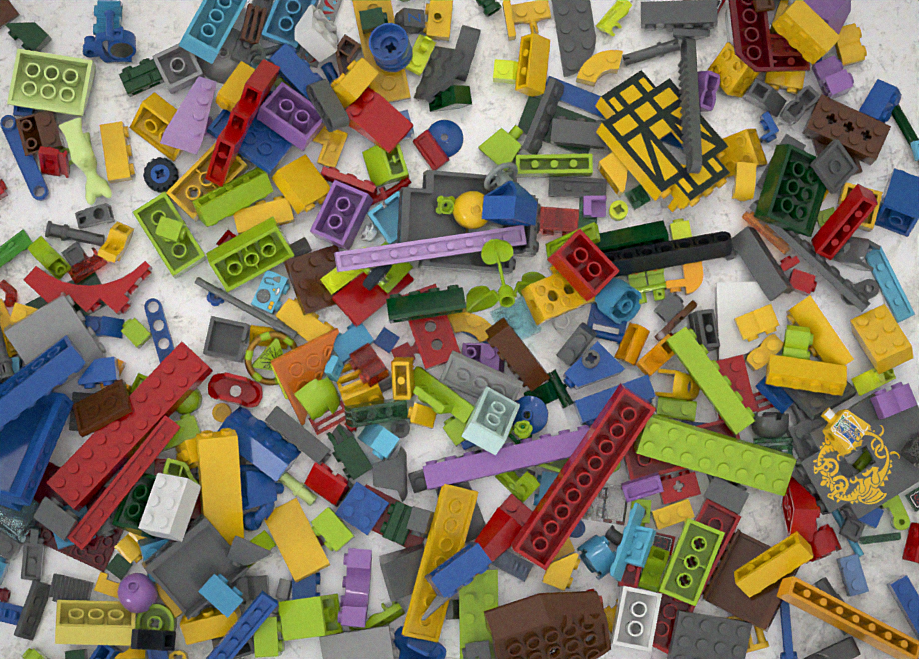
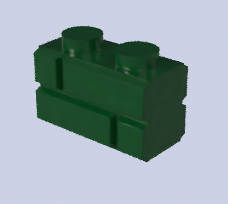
M146 58L139 62L140 65L136 67L128 66L122 69V73L119 76L129 97L164 83L154 59Z
M398 501L395 504L391 503L387 512L390 518L388 522L384 521L380 530L383 533V538L404 546L410 529L406 528L412 511L411 506Z

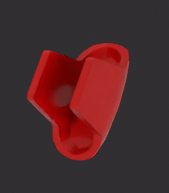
M227 372L217 373L211 377L208 383V394L216 400L253 408L258 406L262 399L263 390L261 385L247 377ZM235 385L241 388V394L237 397L230 394L231 387Z

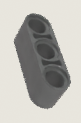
M462 25L455 49L475 53L481 30ZM469 70L463 76L459 75L455 79L466 82Z
M326 79L306 86L307 95L329 132L349 126V117Z

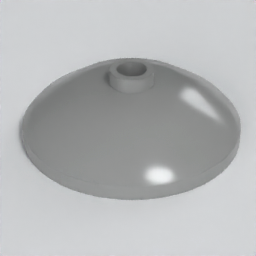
M231 29L213 64L197 56V61L203 74L210 80L225 84L239 65L238 62L230 59L240 34L239 30ZM227 50V54L223 56L221 51ZM253 53V56H252V58H251V61H250L249 66H252V64H253L252 61H253V59H254V53Z

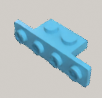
M635 503L630 510L628 524L623 530L621 544L617 547V555L610 568V576L616 581H621L627 564L644 568L656 534L654 529L640 526L645 509L638 503Z

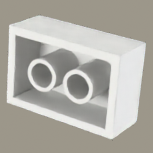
M157 473L138 528L152 536L182 542L201 486L188 478Z

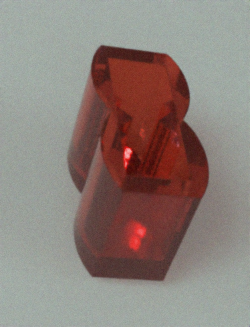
M369 343L349 354L351 360L348 362L353 371L358 370L360 373L358 377L363 385L367 383L371 388L390 376L386 366Z

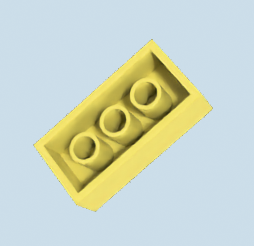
M57 600L55 644L131 646L132 629H135L136 613L129 612L120 601Z

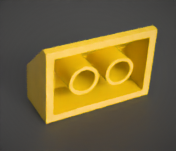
M154 92L142 101L129 128L174 162L184 150L161 144L160 141L177 109Z

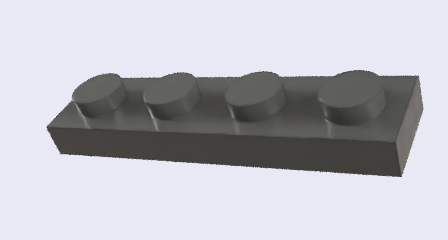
M252 0L251 4L253 6L258 5L262 9L267 8L265 24L274 0ZM252 10L245 37L249 36L251 23L254 15V11ZM258 13V17H257V21H256V26H255V30H254V34H253V39H254V40H255V36H256V32H257L258 23H259V19H260L261 13ZM240 31L230 59L238 63L242 61L249 65L253 54L248 52L254 44L239 40Z
M549 79L522 146L525 151L532 155H537L541 149L545 134L549 130L551 119L564 92L565 86L557 79Z

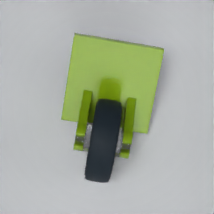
M409 262L361 269L368 275L362 285L370 291L378 284L388 294L413 266Z

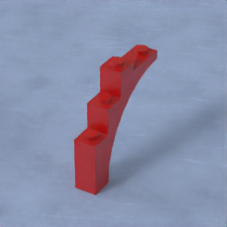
M144 261L134 271L118 280L106 284L88 286L60 281L35 266L23 280L47 303L61 296V292L64 291L66 296L70 295L89 314L91 312L95 313L101 307L100 302L103 301L115 313L120 315L121 313L125 314L131 308L132 300L127 296L137 291L139 288L138 284L150 277L153 268Z

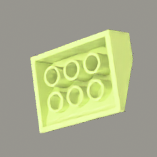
M17 49L7 105L83 116L93 85L96 65L93 60Z

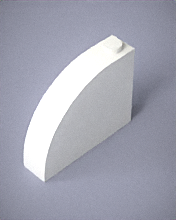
M719 282L715 284L716 324L720 347L717 348V360L745 355L762 343L769 334L766 335L765 332L758 334L759 338L750 342L747 339L742 340L734 318L769 304L772 305L777 317L779 297L782 294L773 301H769L757 282Z

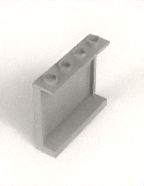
M64 291L61 292V296L24 319L4 328L5 335L26 365L66 335L81 352L86 362L84 367L79 372L68 376L67 381L63 384H58L52 388V392L84 373L94 359L106 358L104 353L107 352L101 342L97 343L95 340L96 334L91 326L87 328L83 322L86 319L80 310L76 311L73 307L75 302L70 295L66 296Z
M386 623L385 626L319 636L323 659H398L397 647L392 645V640L395 639L394 628H390L389 623Z

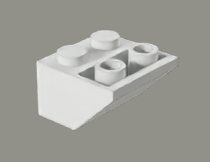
M312 4L295 26V40L320 63L337 51V26L333 21H329L324 13Z

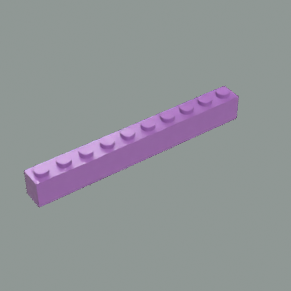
M589 425L577 427L578 431L570 432V429L558 432L559 435L552 437L551 434L541 435L539 440L532 441V438L520 440L521 444L513 445V442L502 445V448H500L496 455L482 449V453L475 454V451L464 453V457L456 458V455L444 458L445 461L437 463V460L425 462L426 466L422 467L427 489L433 490L441 488L444 484H459L570 458L590 429Z

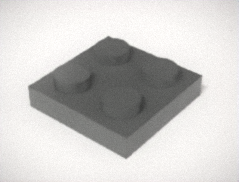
M833 139L810 164L831 194H835L859 169L838 139Z

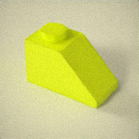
M495 59L493 82L516 84L518 62Z

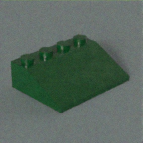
M791 144L776 145L753 217L768 224L812 237L827 189L810 165L816 159V156Z

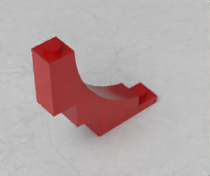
M263 59L246 81L241 98L231 110L228 123L217 138L205 177L206 180L221 187L225 184L229 169L234 164L246 133L265 97L277 80L280 70L279 66Z

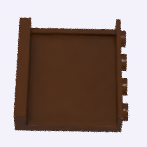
M737 529L728 542L730 543L728 549L724 550L720 558L721 563L719 567H716L711 575L712 580L710 584L706 585L702 593L704 595L703 599L768 632L783 602L782 599L776 597L782 579L796 576L800 566L780 578L777 582L764 588L760 593L749 598L736 585L734 571L770 549L771 546Z

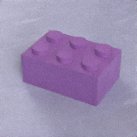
M283 82L261 105L257 115L259 121L302 151L306 149L325 126L313 104Z
M334 180L310 232L321 240L347 251L350 250L373 199L365 192Z

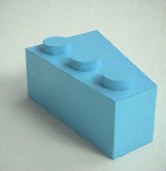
M371 419L357 437L372 448V453L382 461L384 458L389 460L401 443L400 438Z

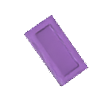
M658 472L621 483L627 503L664 492Z

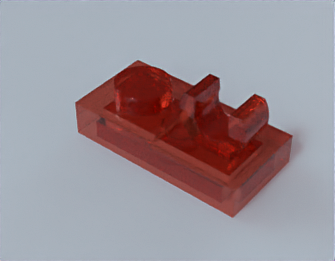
M94 247L91 248L94 252L93 256L88 257L86 253H83L85 261L74 264L68 270L75 284L108 264L106 260L97 255L98 252Z

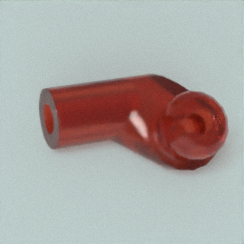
M3 279L0 282V288L6 293L4 305L6 307H13L15 302L17 303V290Z

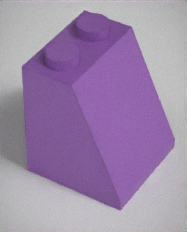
M803 0L837 34L840 33L851 12V0Z

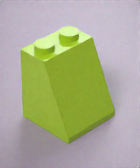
M338 593L279 602L278 613L281 617V634L284 641L343 632L341 623H338V612L340 611Z

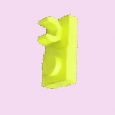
M617 0L596 25L597 29L606 32L608 35L615 36L612 28L614 26L618 29L622 28L618 21L628 14L632 4L628 0Z
M419 34L412 47L413 57L405 69L420 76L436 42L428 36Z

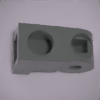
M107 203L75 213L79 229L115 222L112 207Z

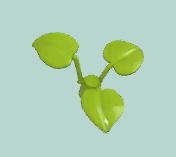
M491 239L483 245L481 257L488 265L498 264L502 286L499 288L498 293L495 290L490 291L487 286H476L470 289L466 296V312L473 313L491 308L498 301L503 307H511L515 303L517 291L523 297L522 289L546 277L539 272L525 273L522 276V281L516 283L513 291L511 286L505 284L501 262L508 261L513 256V247L505 240Z

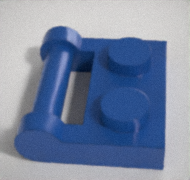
M591 304L587 322L591 329L593 324L619 329L618 334L593 329L597 333L596 338L614 341L620 345L625 334L627 322L622 321V324H618L598 309L597 304Z

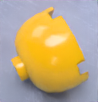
M467 191L456 198L453 215L455 221L460 226L467 229H478L488 222L482 219L484 194L478 191Z

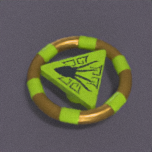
M269 331L258 335L250 342L244 359L247 372L255 381L264 385H279L276 377L271 379L262 377L254 368L272 371L270 361L283 355L278 339H281L290 346L291 350L298 347L290 336L278 331ZM275 338L252 364L253 352L256 346L263 341Z

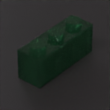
M392 398L344 406L346 425L352 428L408 419L406 400H394Z

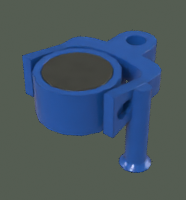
M113 10L105 11L106 32L97 33L95 37L86 36L82 50L83 55L89 58L100 56L101 60L106 63L132 62V56L136 53V36L134 33L124 30L123 27L113 29V16H115V12ZM108 40V51L103 46V41Z

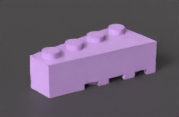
M200 76L197 78L165 129L160 141L161 144L197 155L203 141L216 89V81Z

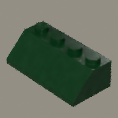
M664 220L599 233L600 242L595 243V245L603 253L666 242L669 241V236Z
M459 285L447 286V290L431 288L428 289L427 293L412 291L409 292L408 296L402 297L401 294L390 295L389 299H386L390 324L466 312L463 287L459 288Z

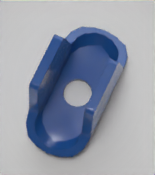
M400 626L395 631L393 642L400 651L398 659H445L446 648L441 643L402 635L403 626Z

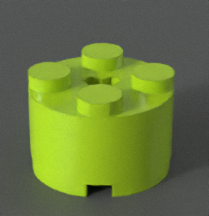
M156 603L152 604L146 612L138 613L135 628L175 631L177 619L166 605ZM153 619L160 620L159 628L157 626L153 627Z

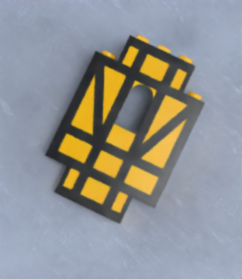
M641 70L600 97L595 106L607 120L601 123L596 133L654 201L661 197L665 199L671 194L673 200L667 206L671 212L678 208L680 210L685 209L689 205L693 207L701 200L702 196L706 198L714 191L715 187L719 189L726 184V178L730 172L720 160L725 156L724 152L729 146L700 114L702 168L699 174L688 173L686 165L679 163L660 141L661 138L672 132L681 144L684 142L681 140L684 134L681 133L683 129L681 123L683 121L680 119L682 116L680 113L682 109L680 103L682 101L679 99L681 96L679 89L670 78L656 87Z

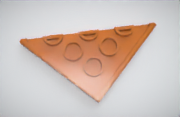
M338 328L270 361L301 425H304L306 422L307 412L294 394L315 378L318 381L322 379L326 363L334 347L335 339L339 334Z

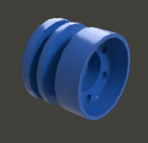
M384 23L372 31L369 37V48L376 65L387 72H398L404 69L413 57V49L406 31L400 25L394 23Z

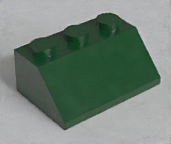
M144 473L118 506L112 522L113 526L138 536L155 539V536L144 532L138 527L157 475Z

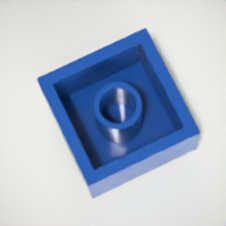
M356 482L335 514L369 536L390 503L359 482Z

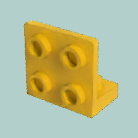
M729 42L725 44L707 70L720 75L719 86L727 95L741 98L760 73L754 72L737 57L734 52V46Z
M745 129L723 138V141L729 147L724 152L725 156L720 161L730 172L728 177L735 175L737 162L756 163V167L768 164L756 129Z

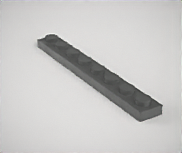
M759 200L754 201L749 207L754 213ZM766 223L861 312L871 304L868 301L869 298L863 292L859 293L849 279H844L840 275V271L835 266H830L826 262V258L817 254L808 241L802 240L797 236L798 233Z

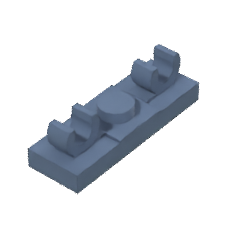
M506 551L491 563L524 582L534 565L509 551Z

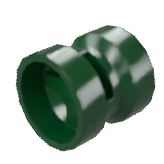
M476 0L477 4L483 8V13L486 17L493 15L502 8L500 3L495 0Z

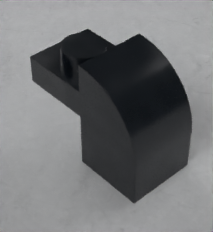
M132 629L130 649L175 651L176 631Z

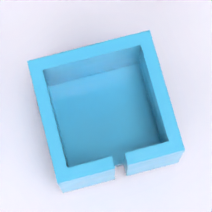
M399 191L384 201L387 206L385 209L380 203L367 213L388 244L397 243Z

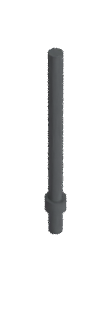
M200 277L196 278L195 284L272 326L273 330L282 332L293 339L296 337L297 332L286 326L283 321L271 318Z

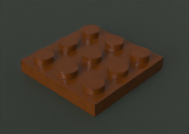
M332 245L283 262L303 315L337 305L332 300V297L351 282L349 281L331 295L320 280L336 268L334 253L339 252L338 246Z

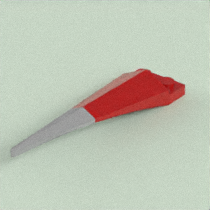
M510 494L502 505L496 509L474 542L479 543L489 559L494 562L512 547L511 543L533 511L513 494ZM464 585L458 587L457 590L459 591ZM437 595L422 616V621L427 619L449 598Z

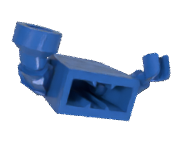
M253 464L240 465L242 511L260 506L256 512L251 511L243 515V527L247 531H255L260 528L262 521L265 518L267 520L272 514L275 507L274 502L277 501V494L284 492V486L281 482L275 483V480Z

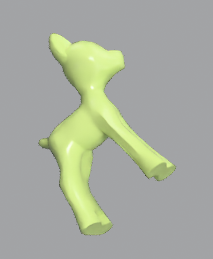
M81 118L60 124L59 128L66 137L72 162L87 177L85 184L87 203L92 205L95 203L96 198L101 196L111 198L112 192L107 181L97 174V160L92 150L90 133H83Z

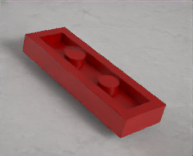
M323 166L321 170V175L326 181L331 183L334 180L369 194L374 199L378 193L377 187L372 181L359 180L355 175L340 173L337 168L331 166L329 168Z

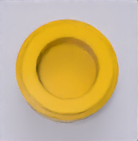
M225 403L215 405L212 410L213 418L218 422H224L232 413L230 406Z

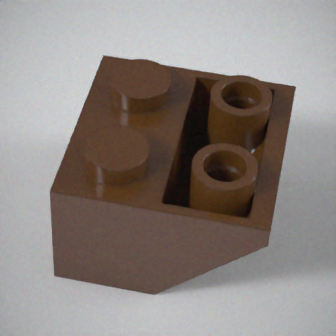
M43 111L15 119L25 156L38 155L40 146L59 149V151L66 148L56 112Z

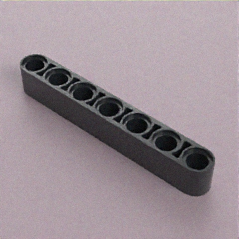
M720 231L611 251L604 254L620 270L614 276L618 277L727 257L732 254V240L729 232Z

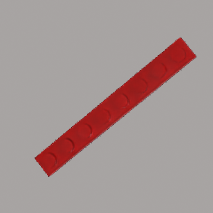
M167 415L162 418L67 537L81 550H84L180 430L181 427Z

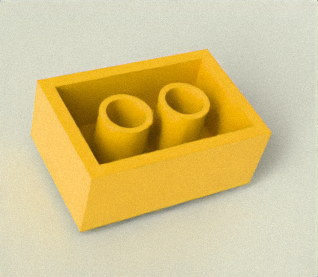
M795 0L772 24L775 31L787 39L789 44L797 49L803 58L812 65L824 56L841 38L803 0Z
M885 304L850 320L853 335L878 374L913 359L911 343Z

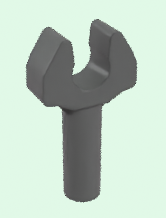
M257 43L252 46L248 53H258L259 56H256L252 62L260 64L263 59L266 60V56L272 55L282 45L263 48Z

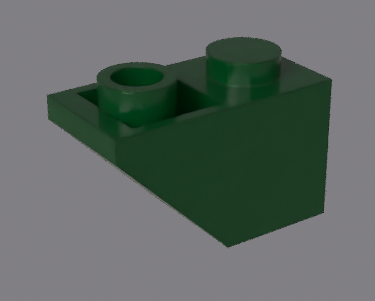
M35 22L8 23L6 25L10 30L8 34L15 41L17 39L23 42L21 46L25 50L40 52L52 40Z
M452 85L444 92L440 90L434 95L435 99L429 103L430 112L460 109L472 105L470 86Z

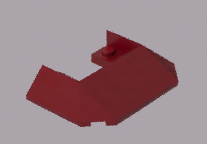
M728 0L735 55L754 72L810 71V62L806 61L802 54L789 44L787 39L780 34H770L767 11L755 13L753 0Z

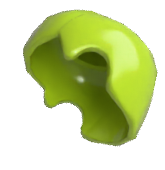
M196 389L176 411L180 414H191L199 409L203 399L200 390Z

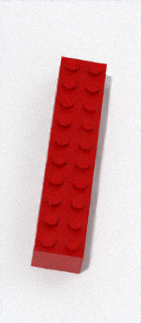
M181 341L129 396L132 412L96 430L46 483L74 510L79 512L134 455L165 415L170 417L213 370Z
M621 383L619 384L511 543L515 552L547 570L655 412L656 408L652 403Z

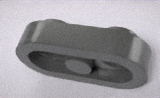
M866 279L854 284V288L859 293L863 292L869 299L875 297L879 292V285L873 279ZM867 285L873 287L872 292L867 291ZM841 293V299H842V301H843L845 304H847V305H853V304Z

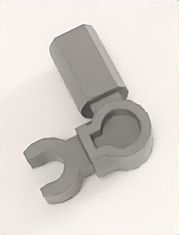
M280 578L275 596L277 597L278 605L271 614L279 615V602L289 600L292 581Z

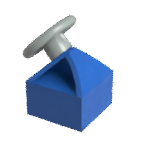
M512 162L502 163L492 169L486 176L484 187L490 193L484 195L482 219L503 226H535L538 203L527 190L514 182L518 173L516 164ZM511 168L512 172L505 173L502 170ZM497 174L495 180L490 184V181L493 178V176Z

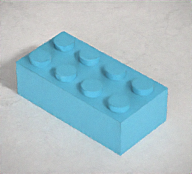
M203 0L178 46L213 64L247 0Z

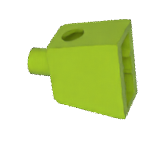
M516 125L509 133L500 128L478 148L497 165L506 162L513 163L516 155L522 149V145L517 140L524 132Z

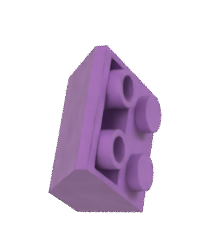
M463 343L462 355L504 373L505 361L503 362L498 356L497 352L499 350L496 347L492 348L490 344Z

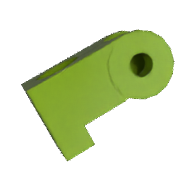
M899 495L880 505V509H887L891 517V526L894 529L906 530L910 526L909 516Z

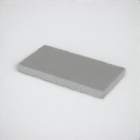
M453 350L439 382L476 399L480 397L487 386L514 402L523 385L522 381Z

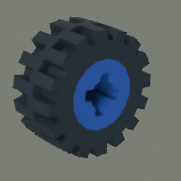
M153 158L144 167V181L153 191L158 193L167 192L179 179L178 170L175 164L167 158Z

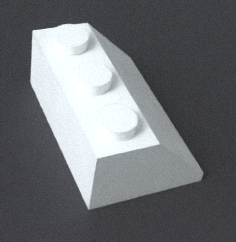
M620 586L610 639L611 645L651 652L662 597L661 593Z

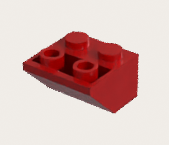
M315 462L304 484L335 507H338L350 490L349 482L338 473L336 476L332 474L331 468L323 462L320 465Z

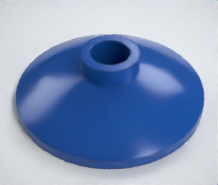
M439 120L428 128L448 157L459 152L463 145V133L456 123L450 120ZM443 134L448 136V139L445 141L441 139Z
M524 396L518 399L516 403L520 404V407L513 421V426L518 421L527 420L533 427L531 434L540 432L548 421V409L545 403L534 396ZM527 411L530 412V418L528 419L525 418Z

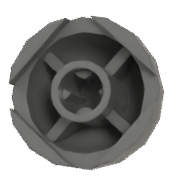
M763 412L762 416H758V413H754L753 419L755 421L751 424V429L755 435L764 438L765 442H775L776 438L782 437L789 427V414Z

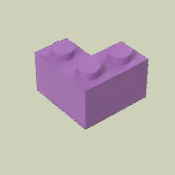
M835 55L812 66L823 95L835 99L847 94L852 89L854 83L853 76L846 69L843 70L842 62L840 59L837 60Z

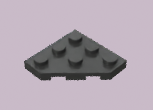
M435 46L427 67L424 69L422 79L416 88L414 98L418 101L431 103L435 99L434 95L440 90L444 92L454 83V79L457 76H463L468 72L475 54L466 50Z
M848 381L842 396L781 387L812 420L821 416L827 408L833 409L854 397L857 393V390Z

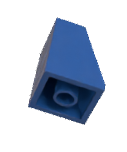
M894 168L882 194L875 225L908 237L919 220V177Z
M597 341L589 350H595L599 353L600 361L598 365L594 368H586L582 363L581 356L564 373L563 377L565 379L563 382L570 389L574 387L577 390L619 375L625 368ZM589 354L586 361H590V364H593L596 357H592Z

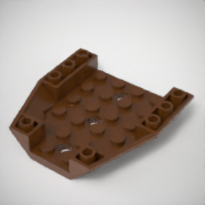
M597 591L538 593L484 611L486 628L492 636L495 659H598L611 650L608 621ZM589 636H593L590 641H586ZM553 648H557L554 653H550Z

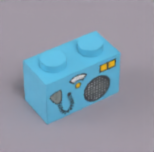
M267 270L251 305L274 315L275 311L278 312L281 308L282 302L280 300L282 295L288 293L290 284H288L289 279Z

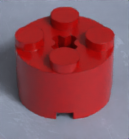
M829 524L819 527L817 533L813 535L812 542H808L811 545L813 558L806 564L810 561L814 562L831 555V552L835 550L838 552L842 549L833 527H830Z

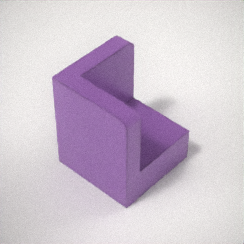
M583 196V218L606 217L607 196Z

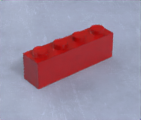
M860 184L854 187L811 239L817 254L832 260L878 205L873 191Z

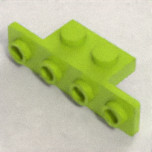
M416 366L413 372L415 377L413 393L418 396V400L431 405L432 410L438 414L451 413L463 423H467L475 407L445 384L439 382L437 378L422 367Z

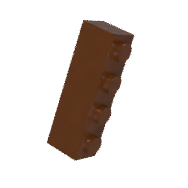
M504 317L485 330L488 335L487 342L492 348L496 347L499 350L497 354L503 362L505 360L508 361L507 367L513 375L516 373L519 375L517 379L523 382L522 386L524 388L527 386L532 392L550 378L543 366Z

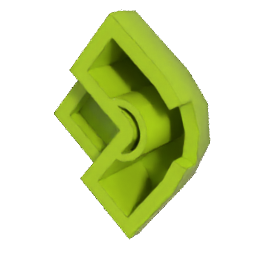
M328 377L319 381L315 378L294 394L312 421L323 416L327 410L333 415L340 404V395Z

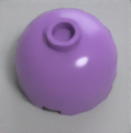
M133 573L126 576L119 584L117 591L120 603L131 613L146 612L153 603L155 604L158 596L157 586L143 573Z

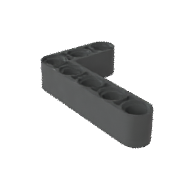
M853 636L803 659H853L861 655Z

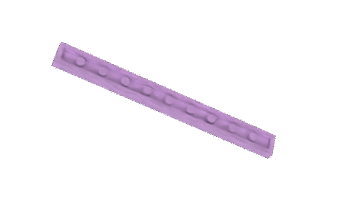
M514 226L335 252L334 255L337 272L480 252L483 245L491 239L505 240L512 247L526 245L527 243L524 226Z

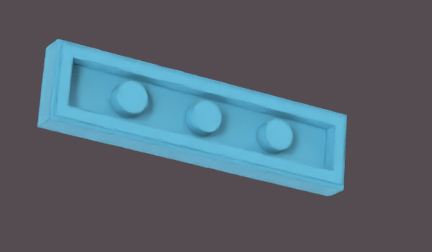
M880 247V250L867 252L865 260L869 266L874 268L872 274L896 322L899 323L915 315L882 247Z

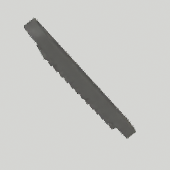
M684 37L681 43V61L678 64L680 68L678 73L681 74L678 78L681 81L679 83V87H681L679 99L682 101L680 103L682 107L680 119L683 121L681 123V127H683L681 133L684 134L681 137V140L684 141L682 143V147H684L682 153L686 155L687 172L699 174L702 168L696 40Z

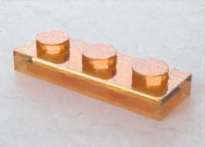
M746 211L742 218L785 255L790 250L789 244L781 237L778 239L773 234L775 231L767 224L762 225L759 222L760 219L753 217V211L750 213Z

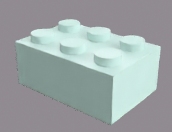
M486 386L474 406L475 408L461 437L496 455L507 439L520 404Z

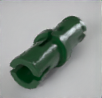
M556 369L551 373H547L550 377L548 381H551L563 409L573 404L574 401H572L566 390L567 386L562 383Z

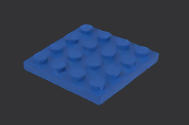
M273 91L269 92V94L264 99L263 103L268 99V97L273 93ZM223 109L207 128V133L217 139L227 125L231 112ZM257 112L238 154L268 174H271L292 148L293 144L257 119Z

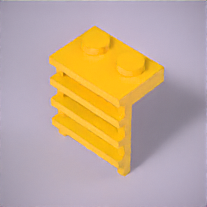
M363 352V358L345 364L341 374L367 364V367L339 377L336 382L349 413L360 411L366 406L377 404L385 399L366 352ZM369 373L371 375L342 387V384Z

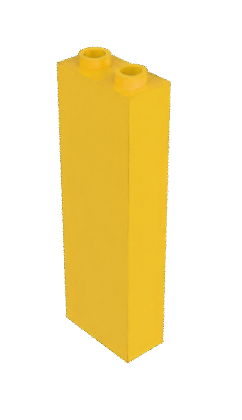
M223 428L217 432L204 430L196 434L199 485L201 486V514L205 515L231 546L235 535L244 539L238 435L231 428Z

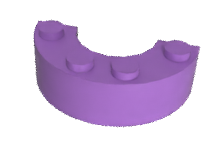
M348 548V553H344L343 565H347V575L343 576L342 588L346 589L345 595H341L340 607L343 608L342 611L338 612V623H341V626L365 628L370 593L372 550Z

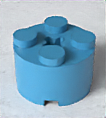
M612 278L595 297L598 309L618 324H622V321L628 322L632 320L640 310L639 300H642L641 293L624 280Z
M594 535L577 548V552H582L579 556L591 573L596 572L598 574L596 576L598 580L610 573L611 565L617 555L615 551L612 552L608 547L610 543L604 535L601 537Z

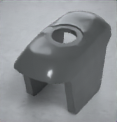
M851 236L833 259L857 270L873 272L874 268L862 261L868 249L880 250L881 246L867 238ZM850 243L849 250L844 253L845 245Z
M401 446L395 459L373 463V485L375 487L397 490L403 502L408 494L407 453Z

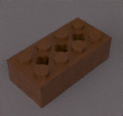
M821 94L814 105L802 134L826 145H829L833 139H838L850 156L872 165L878 158L891 126Z

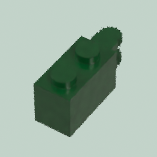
M339 425L337 431L344 441L338 444L334 435L331 432L327 433L335 450L332 454L338 463L342 461L345 468L342 470L348 479L352 477L355 480L373 469V466L353 435L348 438Z

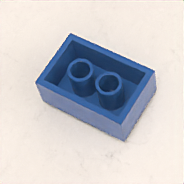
M470 542L426 575L425 578L438 596L450 598L458 592V587L471 583L474 580L472 578L474 575L487 571L490 568L488 565L492 561L479 543Z

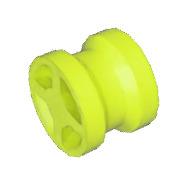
M621 200L614 201L609 207V216L615 221L623 220L628 213L627 204Z

